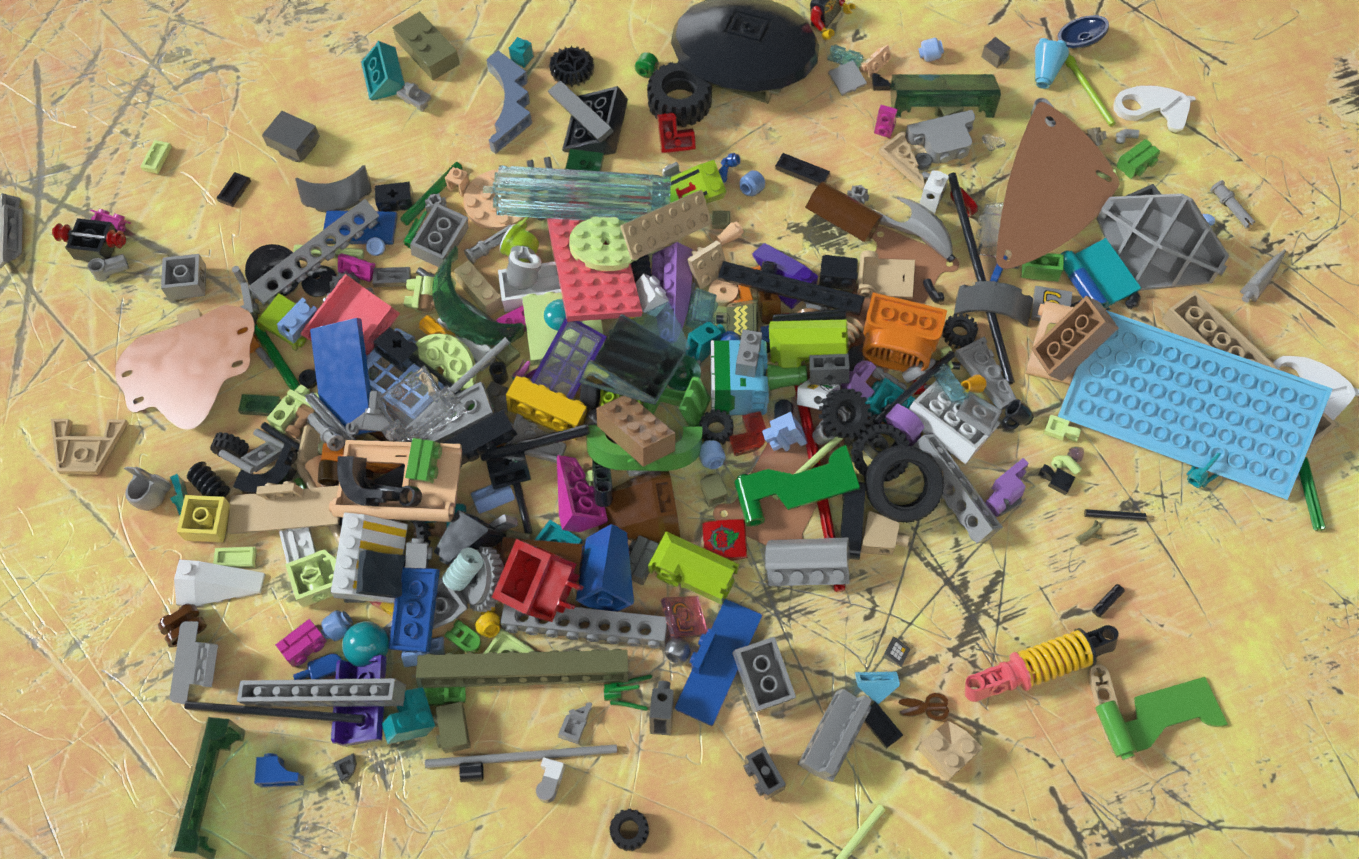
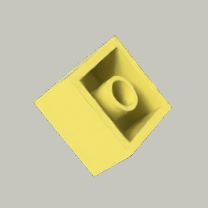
M185 495L177 533L185 541L224 543L229 521L230 503L225 497Z

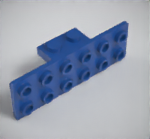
M724 600L712 628L708 629L706 634L702 633L698 645H700L698 652L694 651L689 663L692 664V671L675 705L676 711L709 726L714 725L738 671L733 652L736 649L750 645L762 618L760 613L730 600Z

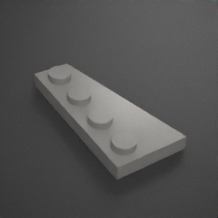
M984 336L956 350L955 357L971 376L978 374L986 379L987 385L984 392L998 409L1003 410L1016 397L1008 381L1003 378L1002 370L996 364L992 350L988 349L986 345L987 340Z

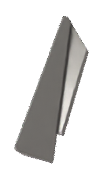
M4 193L0 195V268L22 254L23 209L19 208L20 198Z

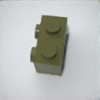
M457 702L436 707L437 714L433 715L435 727H439L440 735L436 736L438 748H442L445 754L471 748L463 704Z

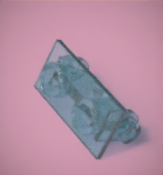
M837 44L835 46L831 45V53L827 60L842 65L854 61L858 69L864 60L861 52L846 51V48L840 47Z
M946 364L942 365L940 373L935 374L934 378L949 400L955 403L969 398L965 392V387L961 386L952 373L951 367Z

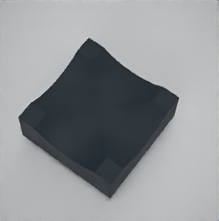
M372 550L360 552L356 594L388 598L402 596V570L405 555L379 553Z

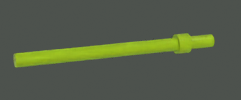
M1069 54L1065 64L1068 68H1071L1110 127L1115 125L1116 122L1077 66L1076 59Z

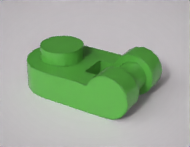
M456 620L451 631L445 633V638L466 653L477 652L481 647L480 637L464 623ZM460 631L463 632L464 634L460 638H458L457 635L460 633Z

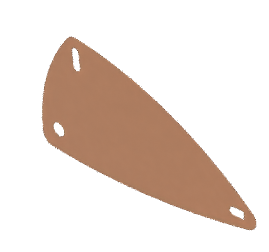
M1039 102L1032 113L1010 173L1001 214L996 262L1003 269H1010L1033 261L1068 242L1092 222L1100 213L1108 198L1112 197L1119 187V179L1095 143L1068 117L1045 102ZM1047 116L1055 120L1056 124L1054 127L1046 124L1045 118ZM1096 170L1110 176L1112 181L1108 182L1096 174ZM1006 250L1012 253L1010 262L1003 259Z

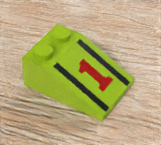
M715 160L696 165L663 181L670 203L699 190L703 191L706 204L723 199L726 194V189Z

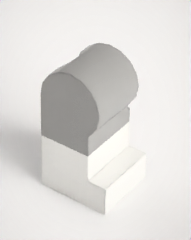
M543 757L541 768L545 772L542 782L536 787V794L541 802L550 803L557 795L565 765L564 763Z

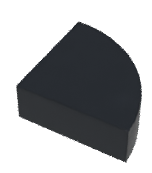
M872 73L873 90H890L888 80L880 77L881 75Z

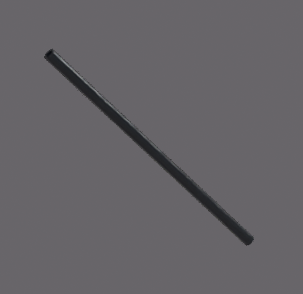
M953 172L948 174V180L977 282L986 281L956 173ZM986 312L1003 377L1008 381L1009 385L1013 384L1015 380L996 313Z

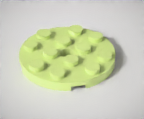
M592 217L581 222L570 234L569 248L571 254L576 260L584 262L586 267L595 270L617 271L629 267V264L634 260L630 258L620 227L626 222L616 217Z
M432 334L421 338L415 343L418 347L419 358L436 371L439 366L445 370L443 376L453 384L476 364L469 348L452 335ZM412 371L405 376L406 384L410 387L419 380L418 376ZM476 375L473 378H471L461 388V390H465L475 385ZM421 382L414 390L425 396L429 392V387ZM413 394L416 400L419 402L421 399L415 394Z

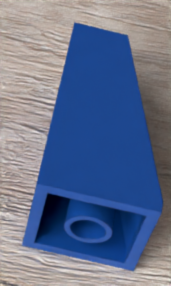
M611 524L586 538L579 585L584 587L583 590H577L576 601L592 609L615 612L634 604L627 532L618 526Z

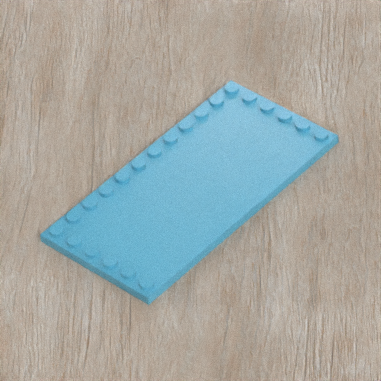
M1107 311L1119 329L1076 368L1057 417L1198 468H1204L1217 453H1220V457L1209 468V472L1288 500L1333 389Z

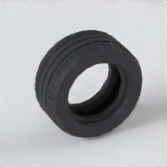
M905 445L887 448L874 457L866 470L867 473L865 474L864 481L869 502L880 514L893 521L902 523L919 521L927 517L928 514L930 515L938 506V503H940V499H942L944 477L942 476L941 468L932 456L921 449ZM911 462L923 474V491L918 499L910 504H893L884 492L883 483L885 475L896 464Z

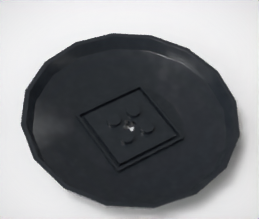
M772 0L702 1L692 5L674 25L671 45L679 62L701 79L729 89L751 92L782 89L804 79L818 63L819 44L808 21L790 7Z

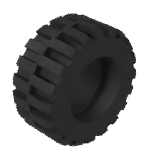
M679 61L678 63L669 62L666 66L664 64L659 67V70L656 69L652 73L653 76L649 78L647 85L648 107L656 119L659 114L674 113L676 125L687 127L689 124L691 126L696 124V121L700 122L709 113L712 105L711 82L697 77ZM675 90H686L692 93L691 96L684 99H675L667 94Z

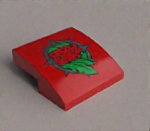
M744 519L717 520L702 523L704 549L730 561L748 558Z

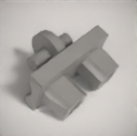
M406 82L404 87L396 93L404 102L412 104L421 112L428 107L427 103L431 100V96L420 90L415 83L410 84Z

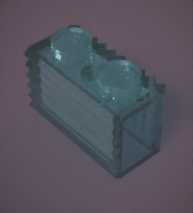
M697 288L690 296L685 326L696 329L706 322H711L714 325L716 319L713 318V315L718 307V302H716L717 295Z

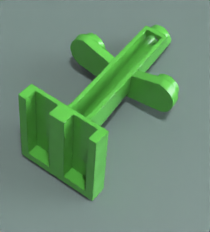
M664 369L657 372V386L641 382L642 396L650 398L647 402L643 403V406L653 415L660 402L678 406L689 426L699 427L701 417L704 416L711 400L700 378L692 377L686 392L666 388L667 383L663 375Z

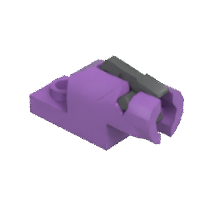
M1024 458L995 480L992 486L994 492L986 500L985 504L995 517L1002 516L1022 504L1021 497L1026 486L1020 479L1027 473L1025 469L1029 464Z

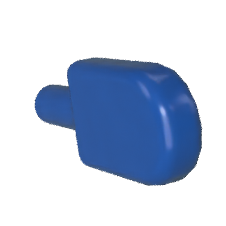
M329 654L307 663L308 669L293 674L294 680H303L311 677V680H320L335 675L337 661L342 660V658L337 654Z

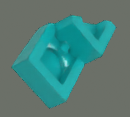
M175 474L170 479L177 495L170 499L176 505L179 515H181L184 498L188 494L184 481L178 474Z

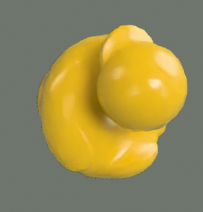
M491 607L490 611L480 612L481 616L476 621L475 626L477 632L482 636L492 638L500 631V618L494 613L495 607Z

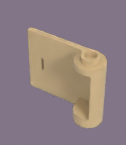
M870 250L863 251L860 254L857 293L865 298L872 297L874 292L895 298L913 299L915 260L879 259L876 252Z

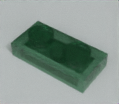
M242 394L238 412L244 415L269 416L281 399L279 396Z

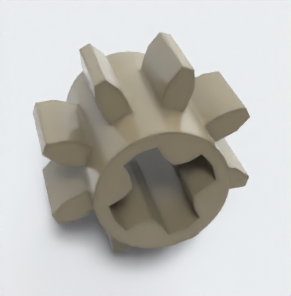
M1100 127L1087 129L1088 134L1086 135L1095 145H1103L1102 140L1107 139L1106 131H1101Z

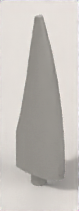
M1285 249L1268 261L1242 288L1240 293L1243 294L1242 300L1244 302H1248L1250 299L1256 302L1264 292L1286 253Z

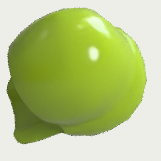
M528 216L522 221L520 220L518 224L512 225L505 233L500 243V252L503 255L509 257L511 248L514 246H525L532 249L535 254L537 253L539 241L532 233L526 230ZM520 258V259H518V260L521 261V262H528V261H529L528 259H525V258Z

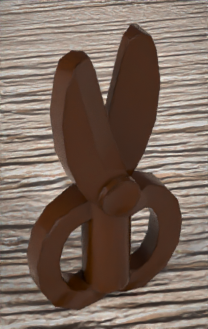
M941 693L928 695L925 702L915 698H905L898 702L899 705L912 707L901 710V716L914 717L926 712V715L931 720L942 721L949 714L947 707L948 699ZM932 698H940L943 702L930 703V700ZM930 711H944V714L935 716Z

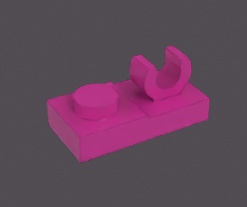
M343 253L338 255V272L343 274L345 271L353 272L359 279L368 282L373 280L375 263L363 261Z

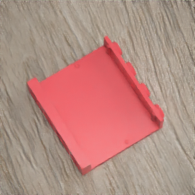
M345 274L300 334L311 341L310 329L353 318H361L367 356L374 349L373 341L393 324L400 313Z

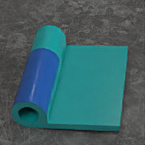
M1107 238L1076 254L1068 250L1061 253L1064 255L1063 270L1082 298L1087 295L1099 301L1104 308H1107L1141 290L1140 285Z

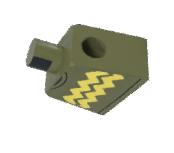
M758 300L728 304L727 313H716V323L727 324V331H733L739 336H742L743 329L758 332Z

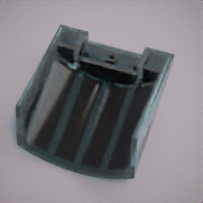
M621 314L595 360H590L579 383L656 405L687 352Z

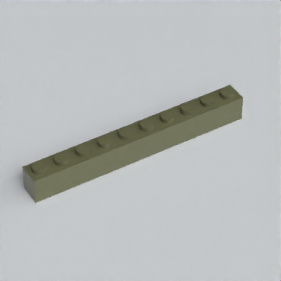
M617 648L613 650L593 649L591 651L572 650L560 652L552 650L550 652L530 651L524 653L511 651L508 653L489 652L487 654L470 652L467 654L418 655L416 681L418 688L628 682V650Z

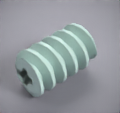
M464 548L443 574L444 584L454 591L465 589L482 568L483 558L480 553L473 548Z

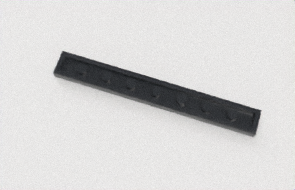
M723 261L718 275V280L835 310L845 309L847 313L858 316L861 314L865 301L864 296Z

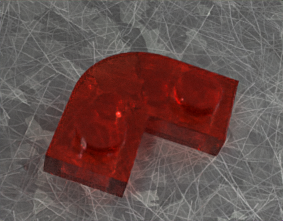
M761 411L742 415L746 433L729 437L734 457L755 452L764 445L766 440L763 430L766 429Z

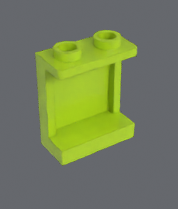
M278 293L256 321L257 326L263 332L268 330L284 340L296 351L299 347L302 348L307 338L301 335L295 343H292L279 333L277 324L296 304Z

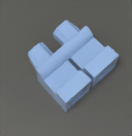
M791 412L770 421L771 427L763 430L766 442H770L774 451L783 447L787 452L790 449V445L796 442L800 446L807 444L803 428Z

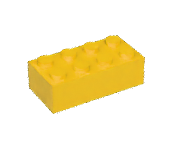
M516 376L506 394L508 411L520 414L524 418L555 432L582 426L586 420V406L578 400L573 401L560 392L550 391L544 385L534 384L526 377Z

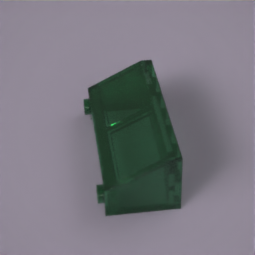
M892 74L890 82L891 107L898 109L896 118H901V113L905 110L911 112V107H978L979 112L985 111L986 118H994L1001 97V91L994 74Z
M208 717L201 726L168 853L170 857L187 859L215 858L216 850L208 846V837L199 836V830L219 751H230L231 745L234 742H243L245 730L230 719Z

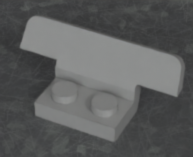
M187 621L180 625L170 690V700L175 703L185 704L188 697L189 684L212 687L218 645L196 642L198 621Z

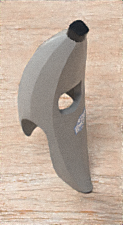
M897 197L899 201L911 208L912 215L910 219L901 223L883 215L879 224L906 234L921 237L924 243L934 249L949 263L953 262L956 257L953 255L949 232L943 222L925 206L907 198Z

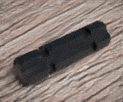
M1116 584L1093 607L1092 613L1097 617H1101L1125 592V589L1121 585Z

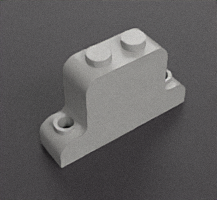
M973 110L907 125L906 140L911 145L922 144L927 154L932 157V163H946L954 159H963L969 154L972 139L968 132L973 129L975 115Z

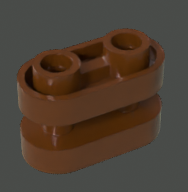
M184 604L176 612L160 619L158 628L161 634L166 635L165 641L168 647H177L179 629L183 622L198 621L197 635L205 630L207 625L202 617H198L199 611L196 605Z

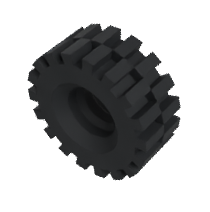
M847 388L828 393L826 395L827 398L821 401L824 405L819 406V410L822 411V414H819V419L823 418V422L820 424L822 427L826 426L825 431L827 433H832L831 436L851 438L860 435V432L867 429L865 425L870 423L867 417H871V412H868L867 409L871 408L870 404H865L867 398L861 397V392H855V389ZM841 406H846L850 410V418L847 421L840 420L838 416V410Z

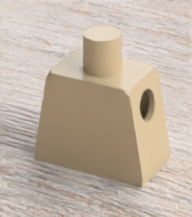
M869 511L861 553L893 555L896 545L908 546L909 536L898 533L899 522Z

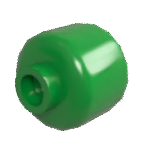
M644 52L638 57L634 67L640 76L649 78L653 76L652 73L658 68L659 62L654 54Z

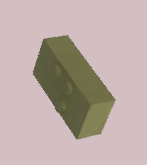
M420 11L392 27L396 41L432 80L460 65L457 50Z

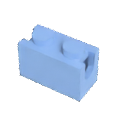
M302 297L277 324L279 333L292 343H295L301 336L300 333L305 325L314 316L317 308L315 306L310 308Z

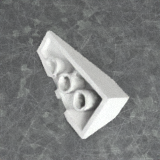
M179 559L174 577L176 605L194 604L196 607H201L207 603H219L225 599L259 594L262 590L265 573L201 561Z

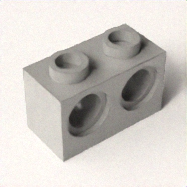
M743 329L735 375L755 378L762 332Z

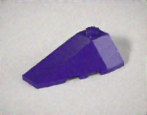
M766 243L752 253L756 263L760 266L763 261L776 262L778 267L777 275L817 284L818 276L809 268ZM778 295L781 302L791 310L801 302Z

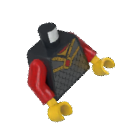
M811 0V25L822 31V38L824 40H829L835 35L833 29L826 30V28L841 11V6L845 14H851L853 12L850 9H855V4H846V0Z

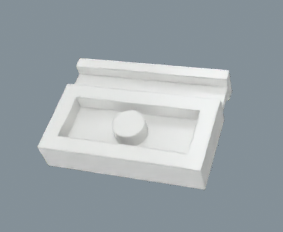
M310 527L279 531L287 563L316 553Z

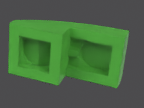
M465 687L424 688L429 706L448 705L457 702L465 703Z

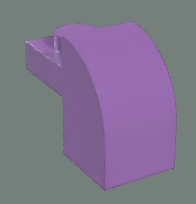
M861 360V362L856 364L853 372L849 371V383L841 384V388L855 389V392L859 391L862 393L861 397L868 399L874 393V390L865 381L875 370L876 366L872 362Z
M897 403L885 416L887 425L901 430L906 435L905 438L909 440V446L912 447L921 438L920 433L924 429V425L911 410Z

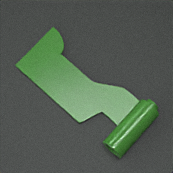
M1206 677L1136 696L1134 698L1136 720L1124 722L1115 700L1095 707L1116 758L1121 757L1122 760L1135 756L1134 753L1150 748L1165 727L1200 718L1203 723L1209 726L1221 727L1228 725Z

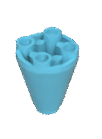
M1041 38L1039 43H1037L1035 48V81L1037 87L1047 89L1053 83L1069 55V49L1065 41H1052Z

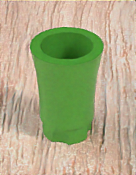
M767 365L770 391L800 385V383L803 384L808 380L806 365L792 368Z

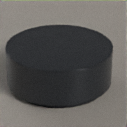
M311 369L301 372L299 375L300 384L307 389L314 388L317 385L316 372Z

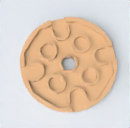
M499 169L485 172L474 178L465 190L463 203L468 218L475 225L483 229L489 228L494 229V231H501L508 225L518 224L520 220L522 221L525 217L529 216L534 199L531 185L522 175L510 170ZM496 197L503 199L501 202H495Z

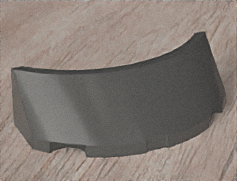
M365 165L361 166L349 177L332 183L318 184L295 178L302 204L306 207L315 208L319 212L347 210L359 204V200L365 195H369L372 191L370 177Z
M979 281L975 282L974 286L964 284L959 286L954 314L957 313L958 315L960 313L977 311L993 312L1011 317L1022 325L1028 326L1033 298L1030 295L1022 294V289L1007 283Z

